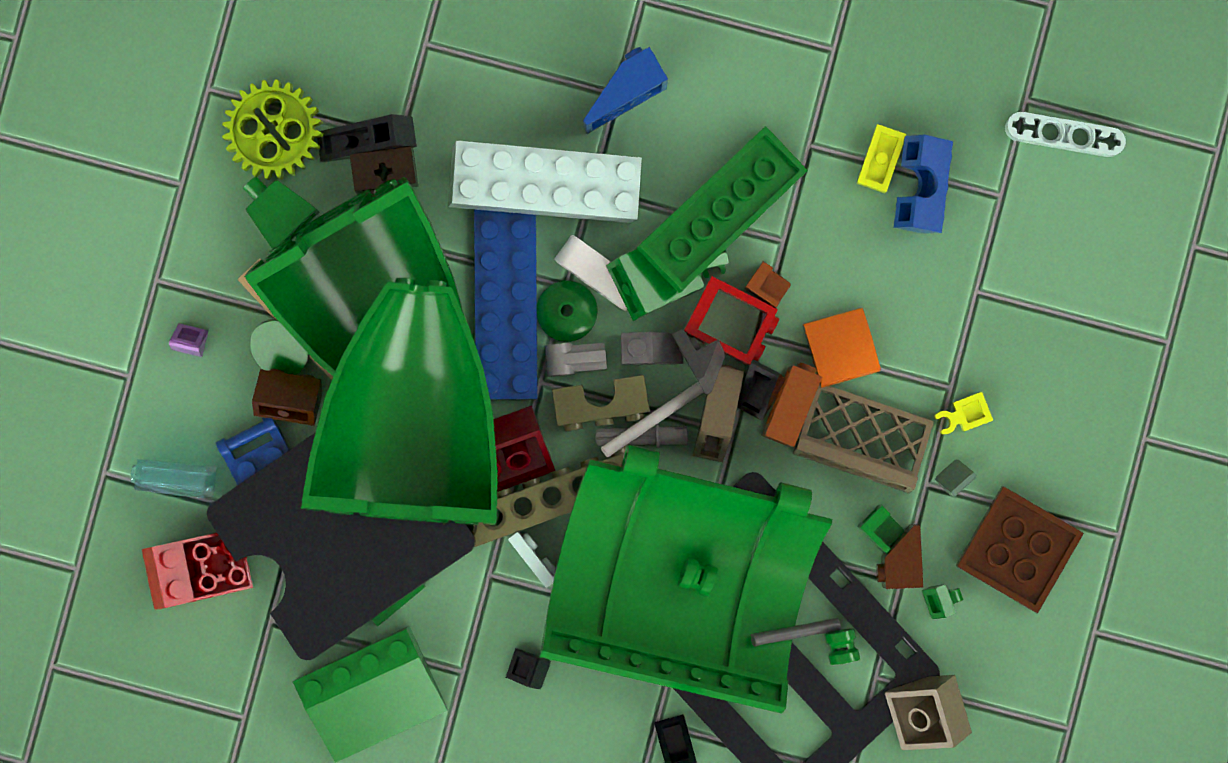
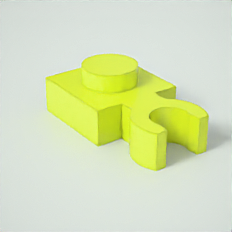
M982 392L953 402L954 412L952 413L940 411L934 415V419L946 417L949 421L948 427L940 430V434L953 432L958 424H960L962 431L965 432L993 421Z

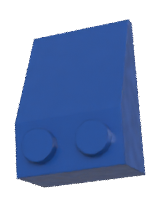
M638 47L625 55L626 60L621 63L583 120L584 130L587 134L667 89L668 78L650 47L644 50Z

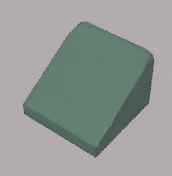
M954 460L936 476L935 480L949 496H956L977 475L961 461Z

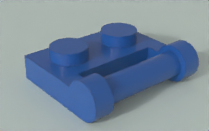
M263 417L262 422L227 440L222 438L216 442V446L237 485L290 450L275 419ZM268 432L273 438L272 441L236 459L233 450Z

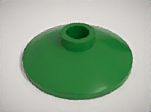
M559 281L550 285L541 294L537 303V319L540 327L548 336L558 341L572 342L583 338L592 330L597 320L598 309L593 294L584 285L575 281ZM564 305H570L573 308L570 316H563L561 314V308Z

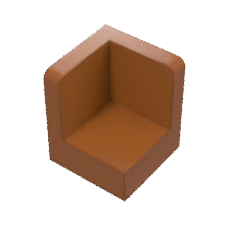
M763 261L744 289L762 302L777 308L781 299L790 288L791 283L772 271L773 267Z

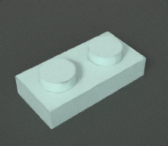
M520 531L516 532L508 539L542 584L548 588L553 584V574H555L556 568L547 557L541 559L535 552L538 545L528 533L522 535Z

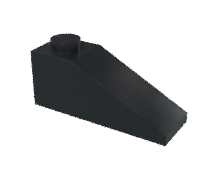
M394 114L322 130L320 132L323 134V137L317 138L318 145L320 146V162L350 159V154L409 146L412 148L417 147L413 117Z

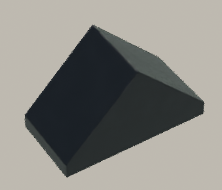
M753 359L739 395L737 408L762 421L786 379L777 371Z
M684 714L654 722L665 763H697Z

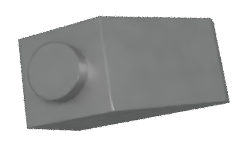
M621 333V365L683 364V355L672 335L674 333Z

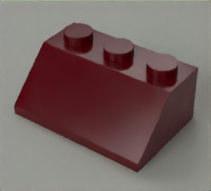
M532 405L493 419L497 459V492L556 471Z

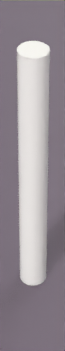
M696 382L603 445L601 450L605 456H611L704 393L699 382Z

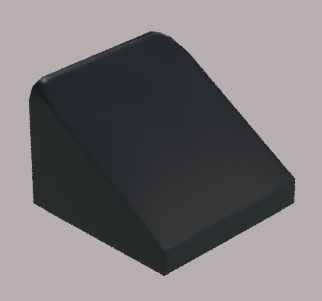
M515 648L505 678L529 688L541 689L551 661Z

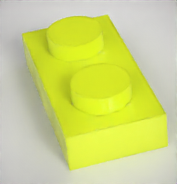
M879 124L876 125L856 184L882 193L887 192L904 143L905 133Z

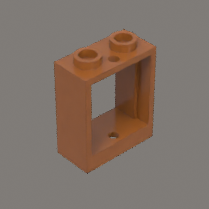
M801 362L797 363V366L792 365L788 367L784 377L786 380L777 394L761 436L788 447H795L822 379L821 376L816 375V368Z

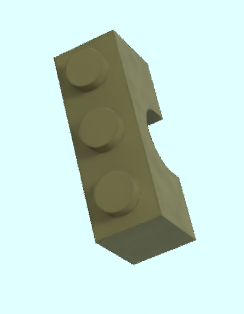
M644 375L614 379V398L608 405L602 407L593 406L586 400L583 385L552 389L557 425L564 426L565 431L583 429L584 422L595 421V426L597 427L614 424L613 418L625 416L626 422L643 419L644 413L650 412Z

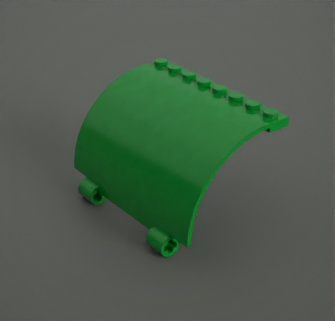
M629 444L625 449L621 467L590 459L580 483L562 542L546 614L540 657L782 714L787 705V672L792 639L753 646L751 634L792 627L796 624L811 568L819 548L832 525V519L808 513L812 501V490L780 482L774 497L658 469L660 452ZM687 557L698 560L700 565L706 566L709 564L718 568L716 581L708 597L698 594L696 589H684L677 586L680 572Z

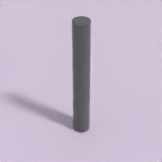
M838 618L754 633L751 634V642L753 646L838 631L841 629V623Z

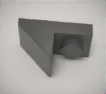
M684 329L672 334L706 395L711 393L725 357L720 341L716 340L701 348L695 336L689 339Z

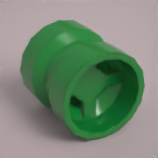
M687 557L680 572L677 586L684 589H696L698 594L708 597L716 581L718 568L709 564L706 566L700 565L698 560Z
M854 628L841 629L824 634L826 644L830 646L831 650L828 655L830 665L860 660L859 650L854 645V640L856 639Z

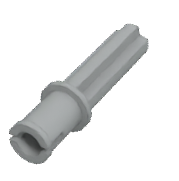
M656 424V427H652L628 444L656 445L657 448H660V445H688L687 425L660 427V424ZM628 428L597 429L595 434L596 444L603 446Z

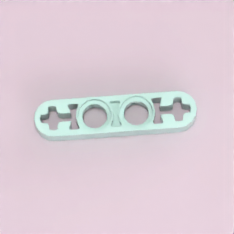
M1017 112L1005 124L1007 136L1014 141L1092 155L1113 157L1119 154L1126 145V138L1119 129L1033 113ZM1022 119L1023 125L1033 127L1035 121H1038L1039 123L1035 129L1036 138L1031 137L1034 132L1032 130H1024L1021 134H1017V128L1012 127V124ZM1045 124H1053L1057 127L1058 136L1055 140H1047L1043 137L1042 128ZM1083 129L1087 132L1088 142L1085 145L1080 146L1074 143L1072 139L1074 130ZM1095 131L1099 132L1098 139H1107L1110 135H1113V141L1118 142V146L1108 150V144L1098 142L1095 144L1096 148H1092L1096 139Z

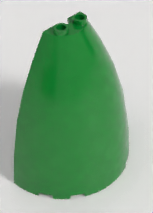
M405 177L398 180L399 184L395 179L383 182L375 188L376 193L371 194L369 189L327 211L302 227V230L295 235L297 239L293 242L290 238H287L269 251L271 254L265 258L266 263L263 260L258 261L244 276L274 317L312 359L332 376H334L340 359L362 319L387 282H395L396 278L414 279V285L427 286L428 280L447 282L446 287H452L463 312L454 276L433 226L411 184Z
M396 278L395 282L386 283L362 319L340 359L328 388L309 456L301 508L313 511L325 510L329 513L345 515L359 513L361 516L398 520L439 523L453 520V522L459 524H496L497 459L493 410L484 369L469 325L452 287H446L447 282L428 280L427 286L414 285V279Z

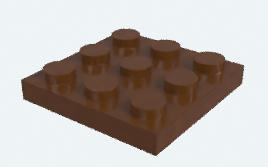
M1001 486L957 562L956 567L1038 614L1084 533L1006 487Z

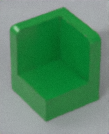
M878 505L857 527L883 553L887 554L891 550L889 547L904 533V529L890 516L891 514L882 505Z

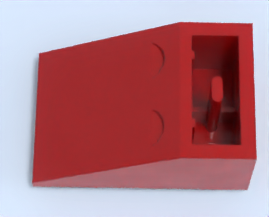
M217 533L142 549L154 610L253 588L247 557L235 561Z

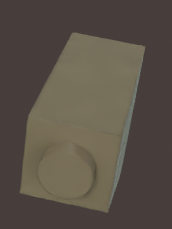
M721 365L712 392L707 394L705 398L693 456L723 463L732 435L744 371L737 370L730 365Z

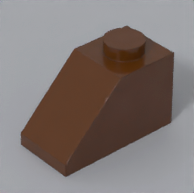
M910 524L904 533L889 547L891 550L881 556V564H876L877 582H882V587L885 589L923 588L920 525Z

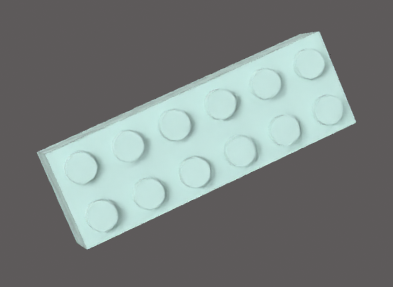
M456 141L452 146L448 207L632 223L638 219L642 158Z

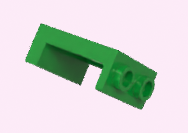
M637 249L616 258L606 265L633 321L705 287L702 275L700 274L679 294Z

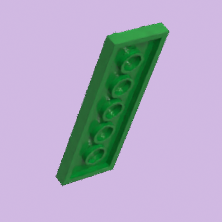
M765 126L636 249L680 294L808 170Z

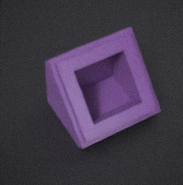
M178 323L169 340V346L174 351L202 357L208 330Z

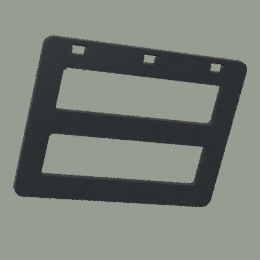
M756 472L747 473L733 486L774 497L776 491L761 474ZM822 542L808 579L895 672L893 680L860 710H855L792 643L787 672L788 684L832 732L831 737L803 763H849L893 722L885 692L926 677L940 676V671L934 661L827 545ZM836 568L850 582L842 589L830 577ZM901 639L915 652L907 659L895 648ZM674 689L741 763H783L726 700Z

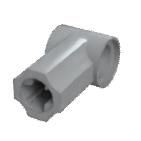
M565 343L545 346L547 377L573 375L575 372L607 369L605 343L583 345Z

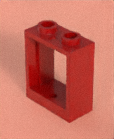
M711 276L684 331L688 336H695L696 340L706 345L717 340L698 329L718 290L765 313L766 316L747 353L745 354L720 341L726 355L749 366L753 359L759 361L766 346L761 344L766 333L772 335L780 320L775 317L778 309Z

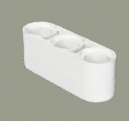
M571 235L554 260L626 312L627 308L606 267L610 261L579 238Z

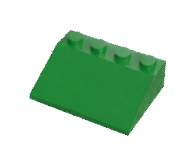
M410 626L300 676L293 681L307 714L335 763L448 711Z

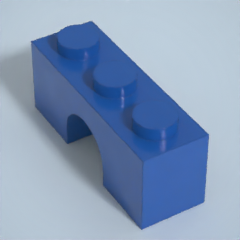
M929 135L905 136L901 167L909 168L915 172L918 178V189L914 196L897 197L893 228L918 233H942L953 141Z

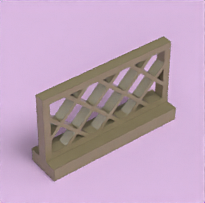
M819 384L793 454L910 493L916 487L917 475L934 421L831 386L821 388ZM824 392L833 395L838 406L823 413L818 403L820 393ZM840 398L845 399L848 402L842 403ZM856 403L862 405L867 416L853 423L845 407ZM869 408L877 410V412L871 413ZM816 409L819 416L812 419L814 411ZM840 410L848 426L833 432L826 416ZM886 413L891 415L896 426L882 433L874 417ZM898 418L906 420V422L901 423ZM820 419L829 434L821 439L807 436L810 424ZM869 420L877 436L862 442L855 426ZM911 423L924 426L922 437L911 443L903 427ZM850 429L858 445L848 450L840 446L836 436ZM899 430L906 446L892 452L884 436ZM831 439L832 442H833V444L828 443V442H825V441ZM879 439L887 455L880 459L870 457L865 446ZM919 444V447H918V450H917V453H916V451H915V449H914L913 446ZM861 449L863 454L854 451ZM909 449L914 459L911 471L901 468L894 456ZM887 459H890V461H891L892 464L887 463V462H884V461L887 460Z

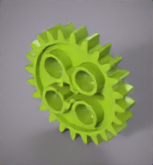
M275 79L272 87H270L266 80H262L261 89H258L251 83L250 94L240 90L242 100L239 102L231 99L232 104L236 107L235 110H225V113L231 117V121L223 122L222 126L230 129V132L222 135V138L232 141L226 147V150L228 152L237 151L232 160L235 163L244 160L241 167L244 171H248L253 166V176L258 177L262 170L267 180L271 179L273 172L282 180L285 170L292 176H295L294 166L298 165L300 168L306 169L303 159L314 160L315 158L309 151L311 148L320 149V146L314 142V138L323 137V134L315 130V127L322 125L323 121L313 118L319 112V109L317 107L308 108L313 99L310 96L301 99L304 91L300 87L292 93L293 85L290 82H287L283 89L278 79ZM274 101H280L282 103L281 111L276 115H269V105ZM259 108L267 120L276 126V131L291 147L290 151H286L278 139L269 133V128L256 115L255 109ZM250 121H257V131L252 135H246L245 125ZM292 125H300V135L295 139H289L287 136L288 129ZM270 144H276V155L266 159L264 157V149Z

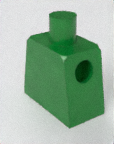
M255 176L243 188L254 200L246 208V212L272 249L287 238L292 240L302 230V227L310 223L320 213L313 205L277 179L267 187Z

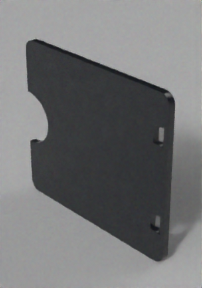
M315 433L214 501L207 509L208 520L235 561L248 556L262 555L274 560L281 567L286 582L285 592L279 605L270 614L297 656L303 660H312L470 553L476 543L475 537L467 524H459L453 521L444 525L439 522L361 516L359 513L345 515L329 513L325 510L313 511L301 508L309 456Z

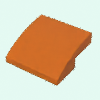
M863 308L803 324L812 353L813 364L817 369L816 373L822 377L820 382L821 388L881 371Z

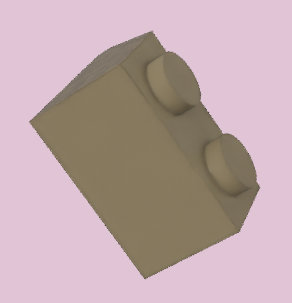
M955 675L930 676L885 692L902 750L954 748L972 733Z

